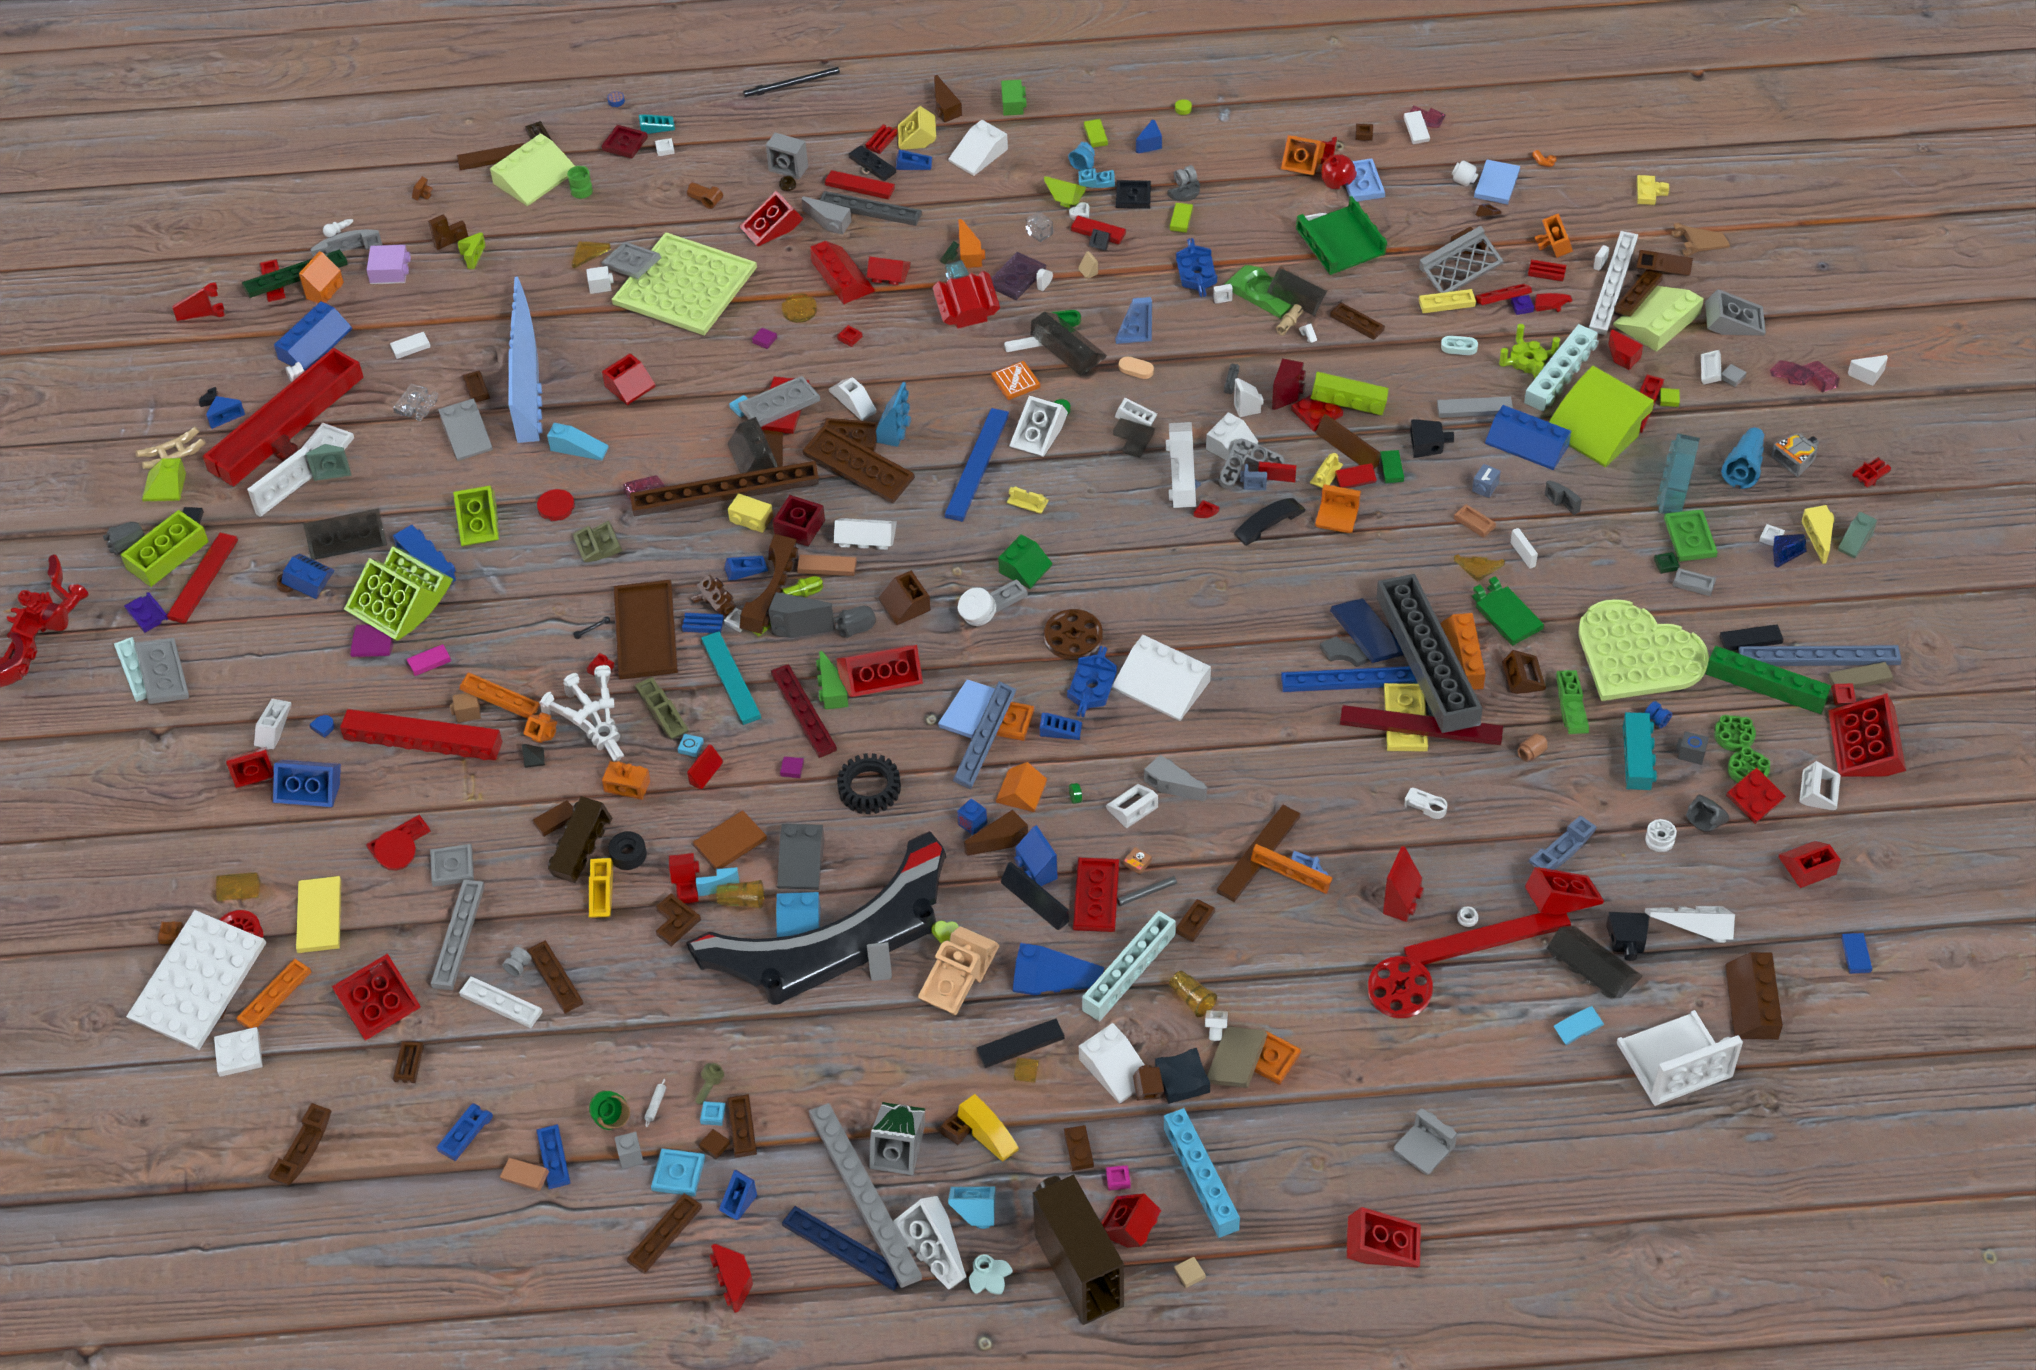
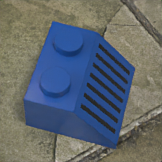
M297 554L291 558L283 570L282 584L317 599L334 573V569L302 554Z

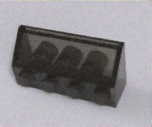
M1044 311L1031 321L1030 335L1080 376L1107 357L1104 352L1055 313Z
M380 508L303 523L310 556L313 560L387 545Z
M1576 926L1559 927L1547 946V949L1552 952V957L1558 961L1563 960L1568 964V968L1572 972L1583 975L1585 977L1584 980L1588 984L1598 986L1602 989L1601 993L1607 998H1622L1642 978L1640 973Z

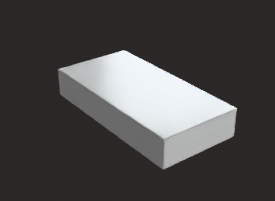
M1421 111L1404 113L1403 118L1412 143L1429 142L1430 136Z
M421 332L392 342L390 346L396 359L430 348V343L425 333Z
M1719 350L1701 354V381L1703 385L1721 381V353Z
M1519 528L1512 530L1510 543L1529 569L1536 567L1538 553Z

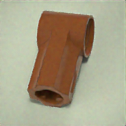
M691 182L688 186L687 196L701 201L706 208L713 209L723 198V192L715 186L709 189Z

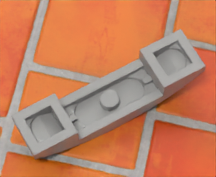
M354 230L329 237L316 244L310 250L312 257H314L319 251L327 254L339 249L343 252L360 246H364L367 250L370 249V246H382V241L378 230Z

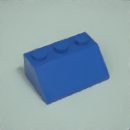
M280 760L275 762L273 803L333 807L340 786L341 764Z

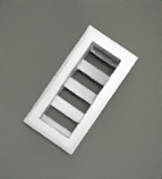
M1124 398L1116 412L1115 418L1150 428L1157 413Z

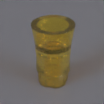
M762 880L718 885L716 890L717 904L761 909L764 901Z
M1182 970L1176 972L1170 979V987L1189 1006L1196 1017L1206 1015V1010H1211L1216 1004L1217 994L1204 987L1191 975H1187Z

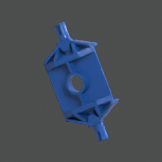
M1189 238L1187 240L1188 247L1176 253L1181 283L1185 288L1196 289L1200 297H1202V293L1203 297L1207 295L1206 288L1217 283L1211 249L1195 246L1194 239L1191 238L1190 241Z
M1103 646L1099 647L1097 655L1078 658V666L1070 689L1067 690L1068 699L1079 705L1076 713L1078 717L1080 715L1084 717L1086 710H1089V708L1106 705L1117 673V666L1105 658L1107 652L1105 646L1104 648ZM1096 684L1097 686L1090 688L1087 685Z

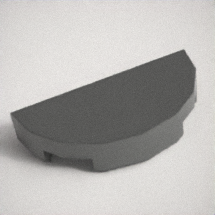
M1197 180L1168 190L1167 195L1176 201H1191L1199 195L1200 183Z

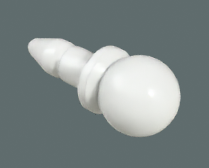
M353 219L326 224L323 227V234L326 237H332L336 233L339 234L341 229L348 227L353 222Z

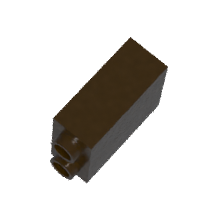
M1073 1174L1062 1180L1059 1176H1052L1043 1180L1036 1187V1191L1032 1192L1035 1238L1082 1325H1085L1124 1307V1263L1075 1175Z

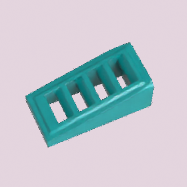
M639 115L641 131L647 132V134L675 130L673 116Z

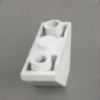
M853 377L842 380L829 388V392L861 421L877 412L865 388Z

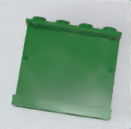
M1353 196L1349 197L1347 207L1310 221L1307 220L1304 214L1297 216L1296 230L1329 275L1380 257L1386 253V238L1380 234L1377 226L1371 222L1368 214L1362 210L1359 202Z

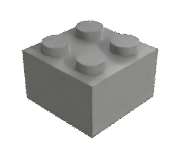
M774 133L766 144L769 171L784 176H792L799 180L808 168L806 142Z

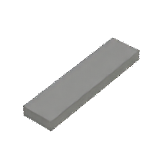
M1511 396L1437 400L1439 418L1496 415L1502 405L1513 408Z

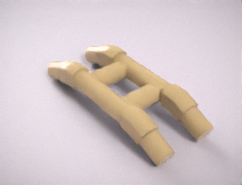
M193 427L180 437L156 447L136 450V457H153L159 454V459L142 462V468L149 469L153 468L163 458H183L193 455L206 442L203 438H200L190 446L184 447L183 444L191 441L200 432L197 427ZM176 446L178 452L167 455L166 450Z

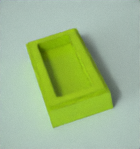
M1101 120L1084 121V128L1090 145L1093 148L1107 146L1108 139Z
M1175 204L1170 231L1187 233L1193 204Z

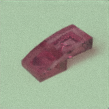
M1413 105L1410 112L1421 111L1426 127L1439 128L1446 116L1433 108H1430L1429 112Z
M1779 360L1770 370L1771 376L1787 378L1789 384L1805 386L1814 376L1813 371L1799 364Z

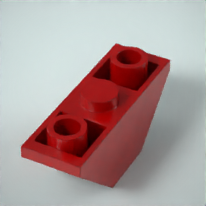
M713 1244L711 1245L713 1254L709 1255L713 1268L718 1267L720 1272L716 1274L720 1287L725 1286L727 1291L723 1293L727 1306L732 1305L734 1313L739 1312L753 1286L750 1269L743 1254Z

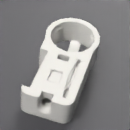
M1410 788L1405 797V807L1409 805L1424 811L1423 814L1434 819H1441L1446 815L1447 802L1442 797L1434 796L1416 788ZM1436 804L1442 807L1443 810L1434 811L1430 806Z

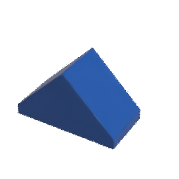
M1152 119L1136 139V153L1162 149V135L1155 120Z
M219 396L215 397L206 413L211 429L245 415L240 400Z
M734 1170L719 1210L733 1219L739 1220L757 1197L755 1181L738 1170Z

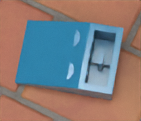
M906 382L900 385L885 407L876 429L877 443L898 447L900 441L905 438V429L910 426L911 416L908 415L910 404L907 403L909 391L906 390Z

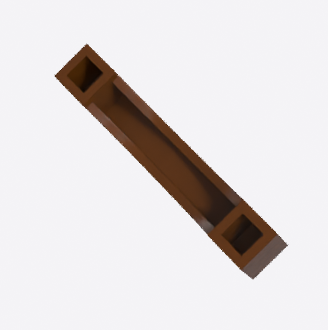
M774 534L768 554V560H771L774 566L773 578L759 597L750 603H745L740 615L739 628L762 634L764 627L769 626L770 605L776 592L782 593L781 586L786 584L788 576L786 574L791 572L793 558L796 559L798 555L797 539Z

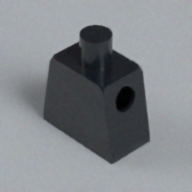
M1411 419L1410 437L1413 458L1443 453L1444 443H1454V432H1443L1440 421Z
M1609 912L1606 927L1613 951L1624 952V959L1627 961L1636 960L1637 953H1643L1645 949L1650 916L1646 913Z

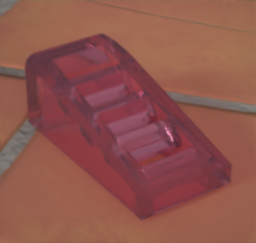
M1815 361L1802 366V370L1821 392L1838 387L1839 376L1821 362Z
M657 475L623 484L624 493L630 501V493L666 487Z

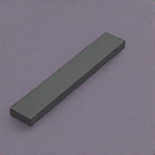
M824 191L820 198V201L850 208V212L853 214L917 226L922 215V210L828 191Z

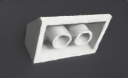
M839 518L835 520L834 543H839V547H850V544H858V548H869V545L877 546L876 549L886 550L888 546L893 545L897 521Z

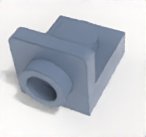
M1245 464L1244 471H1241L1240 482H1244V490H1266L1267 472H1249L1248 464Z

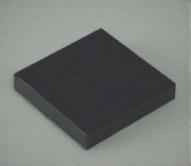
M1117 180L1116 208L1150 209L1151 181Z

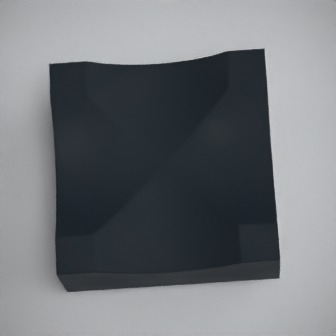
M1197 1047L1176 1056L1155 1059V1067L1160 1069L1163 1089L1168 1104L1210 1093V1081L1204 1071Z

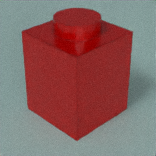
M694 853L669 856L671 884L696 881V873H700L699 860L695 861Z

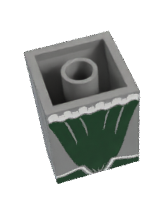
M882 1102L871 1130L870 1169L907 1175L914 1174L925 1128L926 1108Z

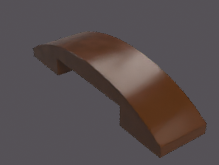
M311 1103L301 1120L302 1128L283 1160L279 1158L268 1176L270 1180L289 1186L300 1175L323 1137L332 1111L330 1109Z

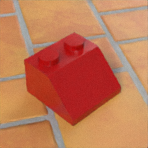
M869 256L866 278H872L871 282L882 283V280H889L888 284L899 285V282L905 283L911 262Z
M267 747L226 759V764L236 788L274 777V768Z
M1145 1193L1116 1196L1101 1224L1111 1241L1127 1248L1142 1247L1147 1241V1236L1152 1227L1157 1223V1218L1162 1210Z

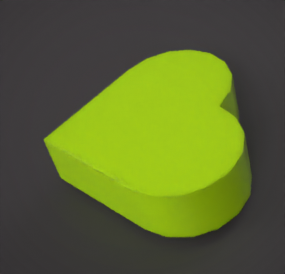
M937 921L932 925L931 930L933 935L942 944L944 941H950L951 933L959 926L953 921L947 923L945 921Z

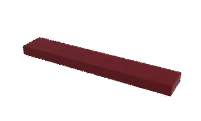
M786 664L771 670V676L818 758L836 752L837 747L790 665Z

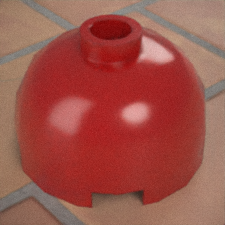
M1343 154L1330 156L1323 162L1321 168L1322 179L1326 186L1331 189H1341L1340 186L1346 183L1348 185L1351 184L1357 174L1354 163Z

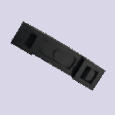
M1294 498L1274 502L1247 519L1234 532V535L1247 546L1261 538V532L1287 517L1290 520L1304 513L1306 509Z

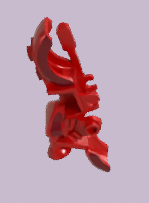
M57 555L49 556L47 574L52 579V590L63 601L60 604L53 603L49 592H41L39 594L23 590L19 593V603L27 607L23 609L12 608L11 612L17 615L15 617L7 616V621L13 623L7 637L11 638L13 642L9 645L4 657L0 658V687L11 685L18 680H22L27 675L30 662L35 659L38 652L35 644L36 633L39 630L45 632L47 629L54 631L65 630L69 622L68 614L79 601L87 598L89 595L82 585H69L68 592L61 587L63 570Z

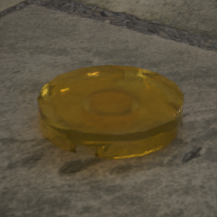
M793 294L788 296L786 301L782 303V314L785 319L791 322L801 323L809 321L817 313L815 299L808 297L807 294Z

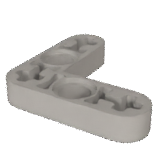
M1243 438L1235 441L1219 476V484L1226 489L1233 487L1245 460L1259 466V461L1265 462L1267 456H1269L1268 462L1271 463L1277 460L1278 463L1284 464V458L1280 454ZM1240 445L1244 446L1242 451L1239 450ZM1261 452L1263 459H1256L1254 453ZM1230 460H1237L1239 467H1232ZM1228 472H1231L1232 475L1230 477L1229 482H1226L1225 478L1227 477Z

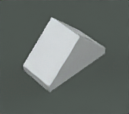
M1883 355L1851 360L1848 374L1873 386L1884 372L1888 357Z

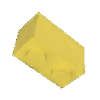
M738 494L728 508L730 522L762 533L773 519L771 504L742 494Z

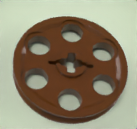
M1080 609L1063 610L1053 615L1047 621L1044 629L1045 644L1054 655L1063 659L1078 660L1081 657L1091 656L1102 644V625L1093 614ZM1069 617H1076L1077 621L1070 622L1067 619ZM1088 623H1092L1095 625V627L1088 629L1085 627V625ZM1054 625L1061 626V629L1053 630L1051 629V627ZM1091 638L1096 640L1093 644L1086 642L1087 639ZM1055 640H1059L1062 642V644L1056 646L1053 645L1052 642ZM1077 647L1080 650L1078 652H1071L1069 649Z

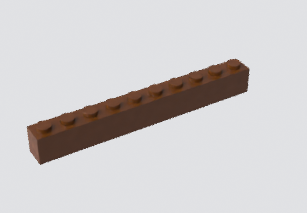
M816 461L632 492L630 493L633 515L636 517L733 500L738 494L750 497L818 485L819 476Z

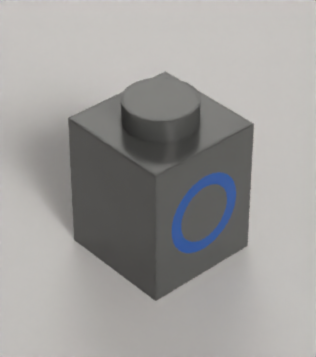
M1685 731L1683 739L1679 738L1676 750L1679 751L1678 759L1702 765L1709 737Z

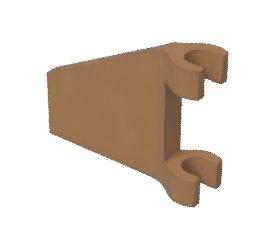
M1675 223L1673 225L1675 231H1671L1674 238L1682 235L1686 237L1688 241L1684 243L1686 249L1682 250L1686 257L1699 251L1730 247L1723 233L1688 227L1681 223Z

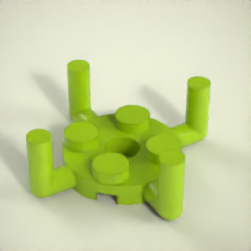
M1518 324L1516 332L1517 344L1512 347L1511 355L1508 359V349H1501L1499 365L1501 367L1512 365L1516 370L1519 368L1524 370V373H1532L1534 378H1536L1546 364L1547 358L1553 357L1559 349L1560 338L1554 337L1551 350H1545L1537 341L1525 342L1523 340L1525 326Z

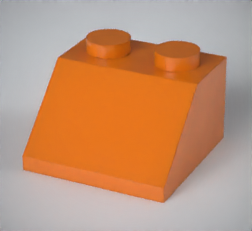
M1288 135L1281 169L1315 175L1323 157L1325 143Z
M320 251L299 273L306 299L316 303L320 301L326 303L344 283L340 269Z

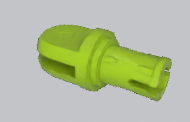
M817 576L800 579L796 585L783 588L782 592H784L783 594L801 595L806 598L809 595L820 592L823 589V581Z

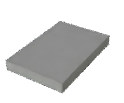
M624 242L601 263L603 267L607 266L610 270L638 279L659 261L661 256L657 252Z

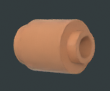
M1533 734L1519 745L1517 749L1519 757L1526 762L1534 760L1547 750V740L1543 735Z

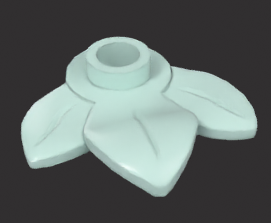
M986 1254L979 1255L973 1262L974 1271L969 1277L971 1290L978 1294L986 1288L992 1294H1002L1005 1288L1003 1277L1013 1272L1011 1266L1004 1260H994ZM982 1265H987V1266H988V1268H986V1269H982V1268H980V1267H981Z

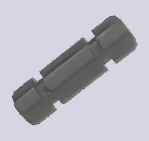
M1232 363L1229 367L1224 385L1225 393L1232 394L1234 392L1235 379H1237L1240 366L1238 364Z

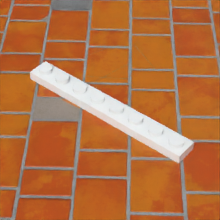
M1620 232L1589 329L1598 332V334L1607 335L1614 313V306L1617 304L1637 243L1638 234Z

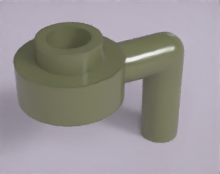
M716 1063L706 1064L701 1072L705 1084L695 1099L696 1103L700 1105L707 1098L713 1085L720 1084L724 1077V1071Z

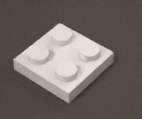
M257 1027L214 1037L219 1077L263 1067Z

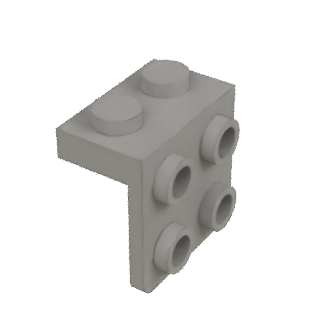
M1421 1108L1416 1113L1414 1126L1394 1146V1152L1423 1174L1429 1175L1454 1149L1457 1133L1451 1126L1439 1121L1433 1113Z

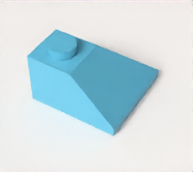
M995 1187L950 1188L948 1204L971 1226H976L979 1229L994 1226Z

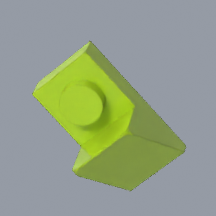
M479 232L458 241L460 254L464 255L468 269H475L486 246L483 233Z

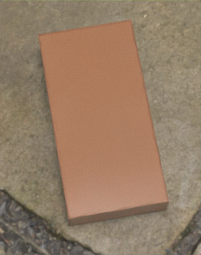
M1467 504L1454 514L1456 521L1483 538L1496 527L1494 521Z
M509 1158L500 1178L505 1182L540 1191L549 1171L544 1167Z

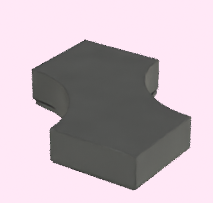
M1337 636L1320 643V649L1329 661L1345 660L1351 662L1356 667L1370 662L1357 644L1346 643Z

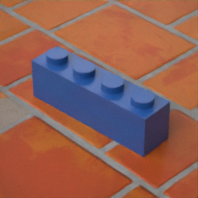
M410 525L393 535L397 548L406 551L453 578L452 582L456 581L454 565L446 561L443 553L435 549L431 540L427 541L420 529L417 530L413 525Z

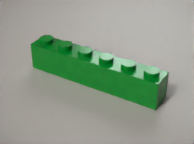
M1718 646L1714 647L1705 674L1818 714H1822L1832 686Z

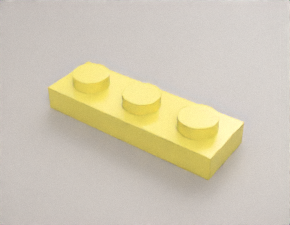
M1472 289L1419 296L1422 313L1476 306Z

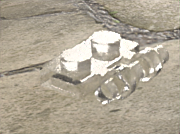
M411 383L393 407L394 413L410 418L413 413H417L415 419L421 421L429 414L431 406L436 404L439 394L433 391L430 395L426 387Z

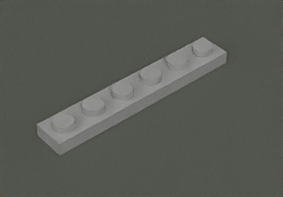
M463 880L431 981L432 988L453 990L485 888L482 881Z

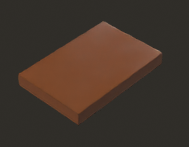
M742 810L693 841V846L717 871V869L724 868L766 841L767 835Z

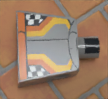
M1797 433L1775 443L1771 457L1795 476L1799 477L1814 462L1819 442L1814 436L1806 439Z

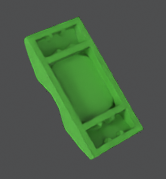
M1251 265L1242 267L1224 284H1231L1234 294L1280 319L1302 299V295L1288 282L1276 280L1270 277L1262 268Z

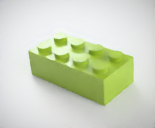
M178 510L120 555L126 570L152 587L209 541L204 527Z

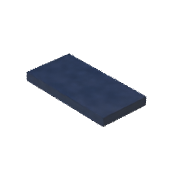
M1363 598L1331 607L1330 612L1371 663L1404 655L1397 639Z

